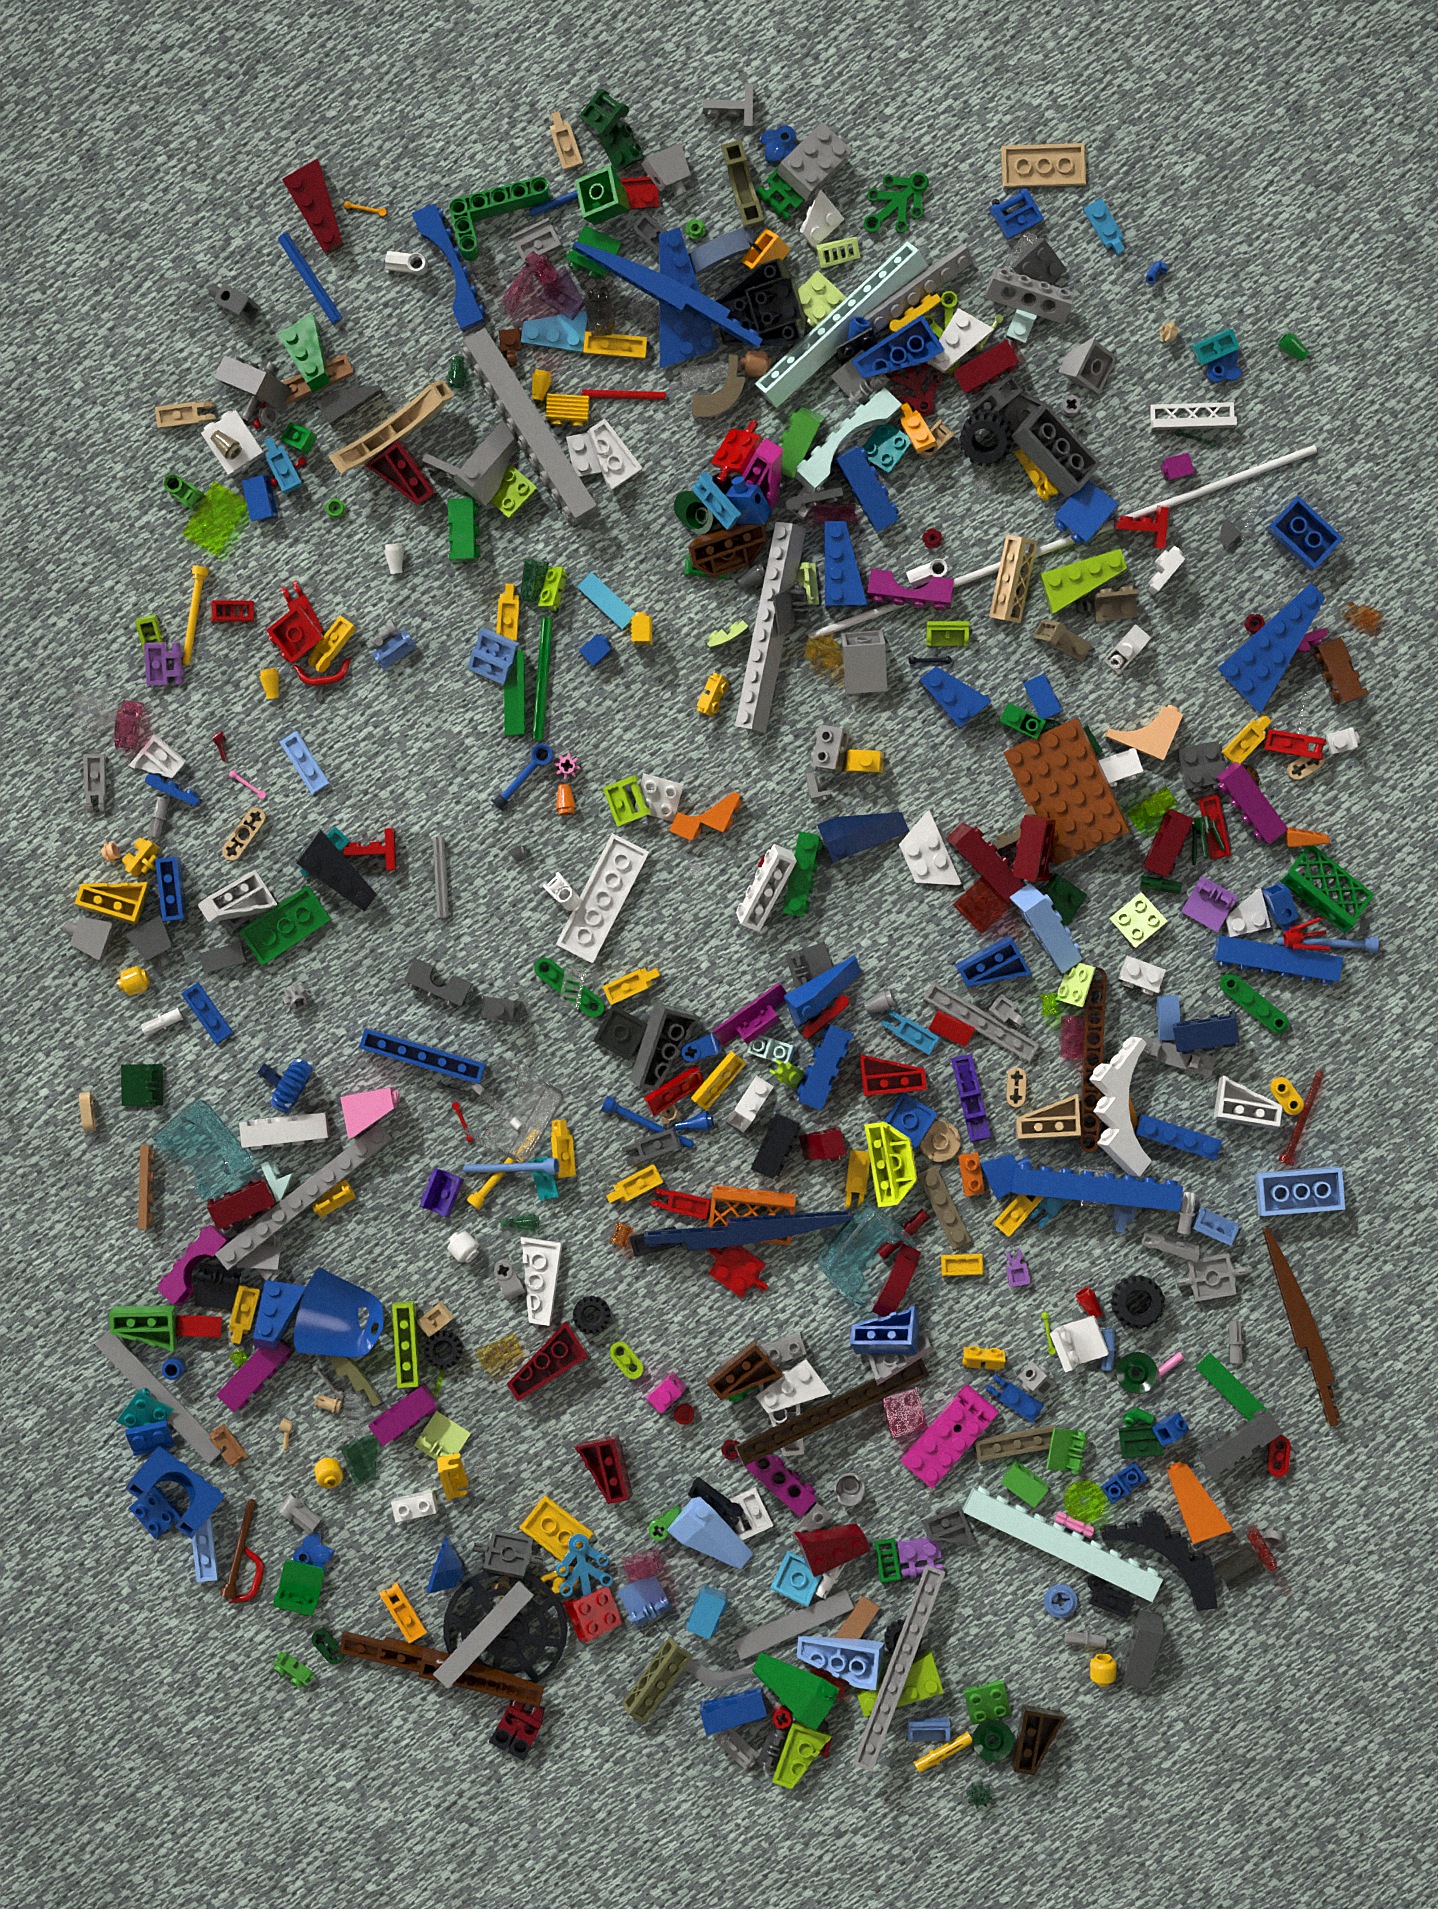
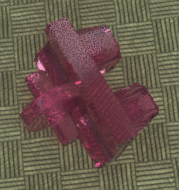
M532 251L525 258V261L530 265L528 267L542 287L556 282L558 272L545 254L542 253L539 256Z

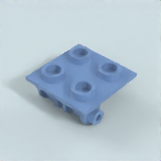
M654 1572L617 1591L630 1615L631 1622L635 1624L636 1628L673 1608Z

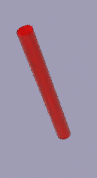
M582 389V396H589V398L665 400V392Z

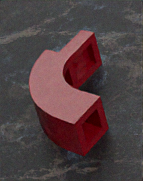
M905 1244L900 1246L891 1271L877 1295L871 1312L886 1317L890 1315L889 1313L896 1311L915 1272L921 1254L920 1251Z

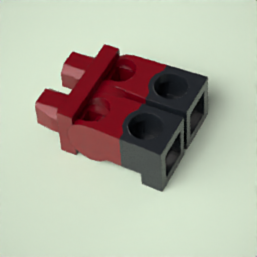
M513 1701V1703H509L489 1738V1743L505 1751L514 1733L517 1732L508 1748V1753L524 1761L543 1723L542 1718L545 1708L534 1706L530 1713L524 1710L526 1703Z

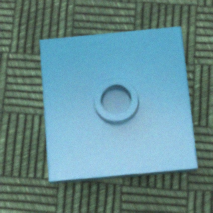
M787 1551L770 1589L808 1607L823 1574L814 1577L807 1568L804 1558Z

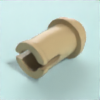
M321 1394L317 1395L316 1398L318 1399L315 1400L314 1407L330 1410L333 1414L340 1412L342 1401L339 1398L333 1399Z

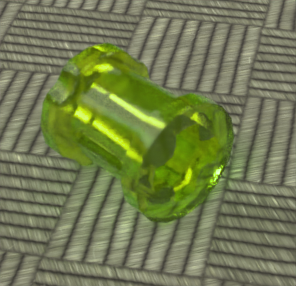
M1058 993L1039 994V997L1042 998L1041 1015L1059 1014L1056 1003Z

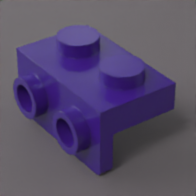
M435 1168L429 1176L426 1191L421 1196L420 1207L449 1218L464 1179L448 1171Z

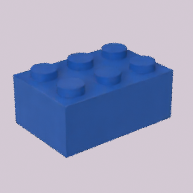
M1299 496L1295 497L1266 528L1309 571L1316 569L1344 539Z

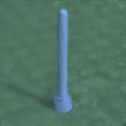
M1371 936L1364 940L1303 938V943L1300 944L1329 946L1333 948L1364 949L1368 953H1378L1379 939L1378 937ZM1279 937L1277 939L1278 945L1285 946L1283 937Z
M548 1158L543 1163L465 1165L463 1171L465 1173L544 1171L548 1175H557L560 1166L557 1158Z

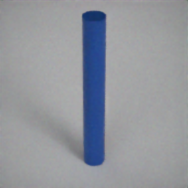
M577 190L530 208L531 216L533 217L578 199Z

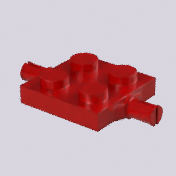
M751 420L746 430L741 431L731 428L711 461L715 468L722 469L716 478L718 482L724 484L731 473L743 474L755 451L764 440L759 434L754 433L759 425L755 420Z
M742 1245L727 1246L722 1251L717 1248H708L706 1252L716 1258L708 1274L741 1298L753 1285L762 1292L767 1289L768 1285L758 1279L766 1263Z

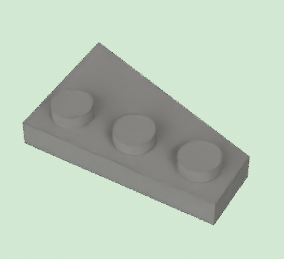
M926 1331L918 1333L917 1354H868L877 1385L932 1351Z

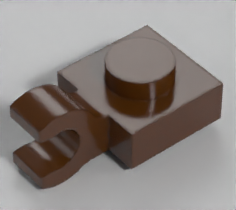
M519 328L499 330L501 353L507 352L509 367L517 366L516 351H522Z

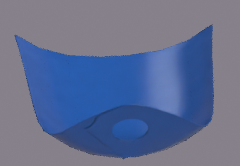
M319 1267L309 1280L299 1305L294 1328L296 1352L338 1357H361L368 1354L383 1331L382 1303L370 1292ZM366 1307L369 1311L365 1330L361 1329L358 1320V1308ZM375 1322H378V1331L373 1335L371 1333L372 1326Z

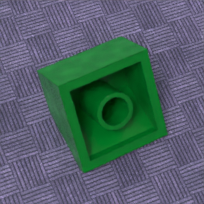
M612 165L575 180L582 218L591 224L597 225L630 211L627 192Z

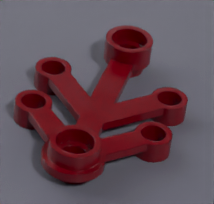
M923 363L918 375H916L913 366L906 367L905 370L908 378L897 374L896 371H891L894 376L888 379L913 390L916 398L904 394L903 390L899 387L894 388L891 394L893 395L894 391H899L901 396L896 398L898 401L900 400L913 406L914 411L917 410L922 417L930 416L934 410L932 398L937 387L942 383V375L939 373L931 375V384L924 395L921 386L931 367L930 364ZM934 376H938L940 378V382L934 383L932 381V378ZM926 403L928 405V408L926 410H922L920 408V404Z

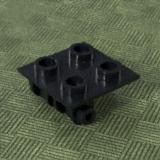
M873 328L867 329L835 348L837 352L835 356L838 362L841 363V366L862 349L866 352L877 344Z
M200 1264V1270L197 1272L198 1284L194 1305L233 1310L242 1270L232 1268L228 1271L225 1267Z

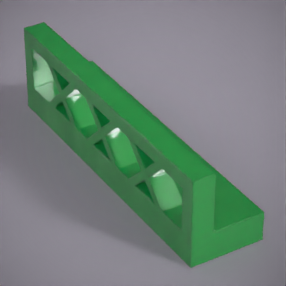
M517 650L514 665L504 685V735H526L524 650Z

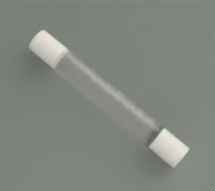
M476 1083L472 1087L478 1095L516 1130L520 1129L523 1124L480 1084Z

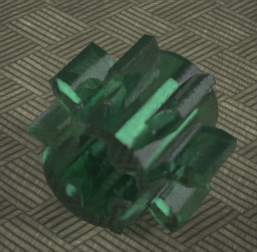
M980 1781L979 1785L971 1783L972 1789L966 1790V1794L971 1796L968 1799V1803L974 1802L976 1809L979 1808V1805L987 1807V1799L992 1800V1796L987 1794L991 1790L990 1786L984 1788L982 1781ZM976 1792H979L980 1794L983 1795V1797H982V1798H979L978 1796L976 1797V1794H975V1793H976Z

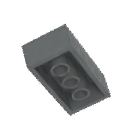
M1047 403L1034 409L1011 436L1013 441L1066 498L1081 490L1101 465V462Z

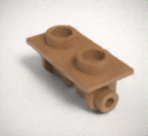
M224 1423L209 1434V1440L218 1451L223 1447L225 1448L221 1455L229 1466L231 1465L234 1468L248 1458L244 1448L239 1445L232 1432Z

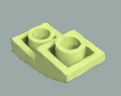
M743 620L740 623L736 621L728 629L730 632L728 635L722 629L719 632L715 630L707 638L709 640L707 646L714 648L732 641L748 629V625Z

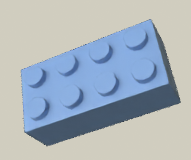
M1339 1166L1255 1173L1257 1210L1261 1216L1345 1210L1342 1168Z

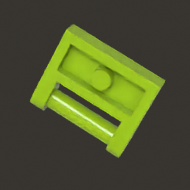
M637 774L603 788L617 827L652 814L650 808H647L640 790ZM630 784L640 810L639 812H635L626 785Z

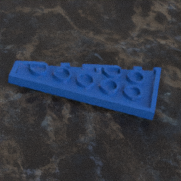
M680 227L660 233L659 273L701 293ZM659 302V368L719 348L709 321L685 307L681 314Z

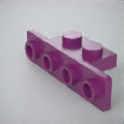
M777 983L713 1030L714 1035L722 1045H725L740 1034L748 1045L781 1021L773 1009L785 1002L784 995L787 992L780 983Z

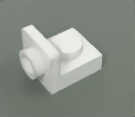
M1354 728L1326 734L1330 755L1358 748L1357 744L1360 743L1358 732H1354Z

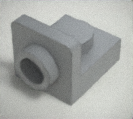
M814 772L805 774L810 799L815 798L816 802L827 800V795H831V790L818 792V789L821 788L819 776H815Z

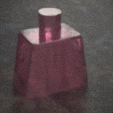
M659 1548L621 1557L625 1577L629 1582L657 1576L664 1569Z

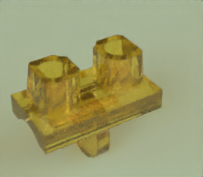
M830 633L827 638L820 635L818 641L809 637L806 642L804 658L814 662L819 653L825 656L822 666L832 670L837 662H841L843 653L836 650L839 643L833 641L834 634Z

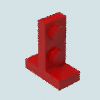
M1157 505L1155 522H1153L1154 518L1141 517V521L1133 520L1132 516H1120V519H1114L1113 527L1124 530L1154 531L1153 547L1165 549L1169 507Z
M385 828V845H382L381 841L369 842L370 846H361V842L349 843V847H344L345 856L386 854V870H397L394 828Z

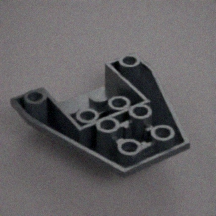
M780 258L758 265L715 301L731 310L727 316L728 319L734 318L741 322V327L746 330L752 329L760 334L759 337L763 339L760 345L786 346L804 339L806 317L794 277ZM719 328L723 345H747Z

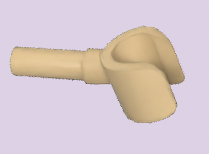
M283 1419L279 1426V1430L285 1432L283 1449H288L289 1435L293 1423L287 1419Z

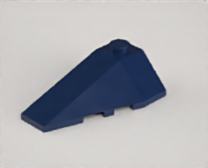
M902 812L840 816L817 824L832 863L909 832Z

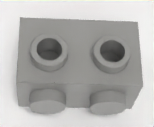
M819 725V729L815 734V750L811 754L812 766L842 772L850 731L838 727Z

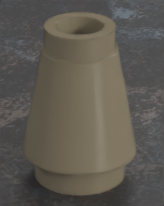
M219 430L215 431L210 438L223 456L230 460L235 459L242 450L238 441Z

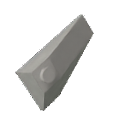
M505 418L453 478L455 483L484 507L498 492L518 439L516 433L512 435L506 424L508 422Z

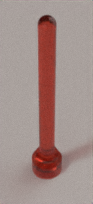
M1321 1070L1317 1071L1288 1147L1283 1153H1280L1278 1158L1279 1162L1294 1167L1296 1161L1295 1149L1324 1076Z

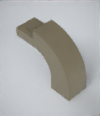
M729 354L727 380L719 391L712 394L693 393L692 416L709 417L717 415L731 407L738 399L745 381V376L737 375V372H741L742 360L738 359V354Z

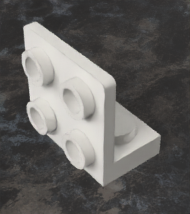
M1095 1316L1058 1326L1050 1333L1065 1372L1073 1370L1081 1363L1109 1354Z

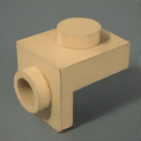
M441 1301L419 1318L417 1323L420 1325V1329L430 1337L455 1317Z

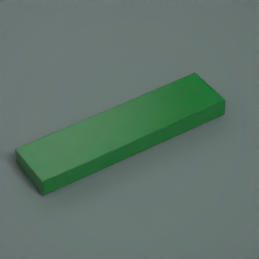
M1210 1352L1195 1366L1248 1420L1254 1418L1252 1414L1257 1410H1266Z

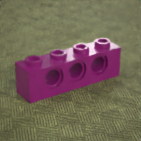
M769 1454L762 1457L767 1458L770 1462L765 1468L758 1465L760 1459L744 1466L799 1517L817 1500L816 1490L809 1483L804 1485L799 1480L801 1476L793 1469L789 1471L784 1466L786 1464L785 1461L778 1455L774 1457ZM782 1472L785 1478L783 1481L777 1482L773 1478L774 1474ZM790 1487H799L800 1493L796 1496L791 1495L788 1492Z

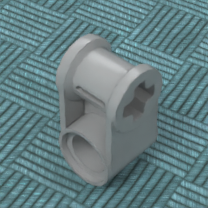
M507 1259L497 1261L494 1267V1274L505 1299L508 1301L525 1293L526 1290L523 1284H521L522 1281L511 1262ZM500 1265H503L504 1267H509L507 1269V1274H504L503 1272H498L500 1270Z

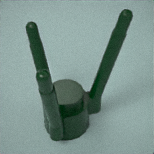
M1210 815L1194 818V824H1192L1193 866L1196 865L1197 831L1201 835L1205 859L1208 858L1205 833H1209L1210 828L1221 850H1225L1216 829L1215 820L1210 821Z

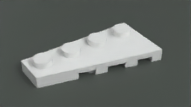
M521 1237L529 1323L550 1326L563 1243Z

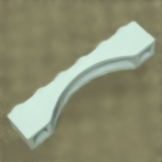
M885 387L879 392L877 390L874 391L868 398L870 401L865 406L861 404L854 411L855 416L851 419L846 418L839 426L841 429L837 433L833 431L825 439L826 443L822 447L817 446L810 454L812 457L808 461L804 459L796 467L795 478L811 493H815L828 480L832 458L836 450L846 439L862 429L885 425L899 412L902 404Z

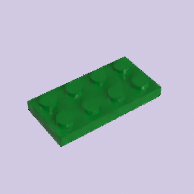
M307 885L239 932L260 964L264 966L332 919L311 887Z

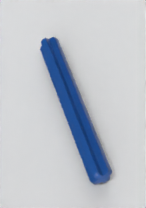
M288 233L280 235L278 238L279 243L332 324L338 323L342 319L340 312Z

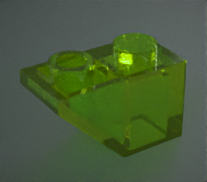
M1165 785L1126 814L1139 830L1168 811L1178 801Z

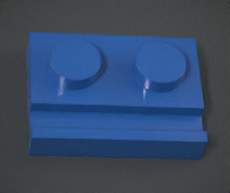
M166 1420L126 1429V1437L134 1456L154 1452L158 1446L163 1449L175 1447V1442Z

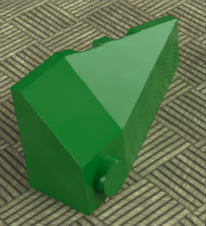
M763 1653L759 1654L752 1670L769 1690L775 1692L780 1698V1703L786 1705L793 1712L792 1716L813 1731L818 1728L833 1706L839 1688L823 1678Z

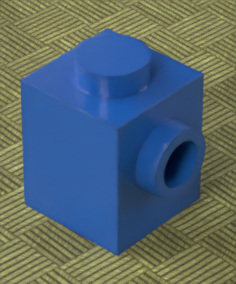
M1180 1412L1164 1417L1152 1427L1162 1446L1179 1440L1190 1430Z

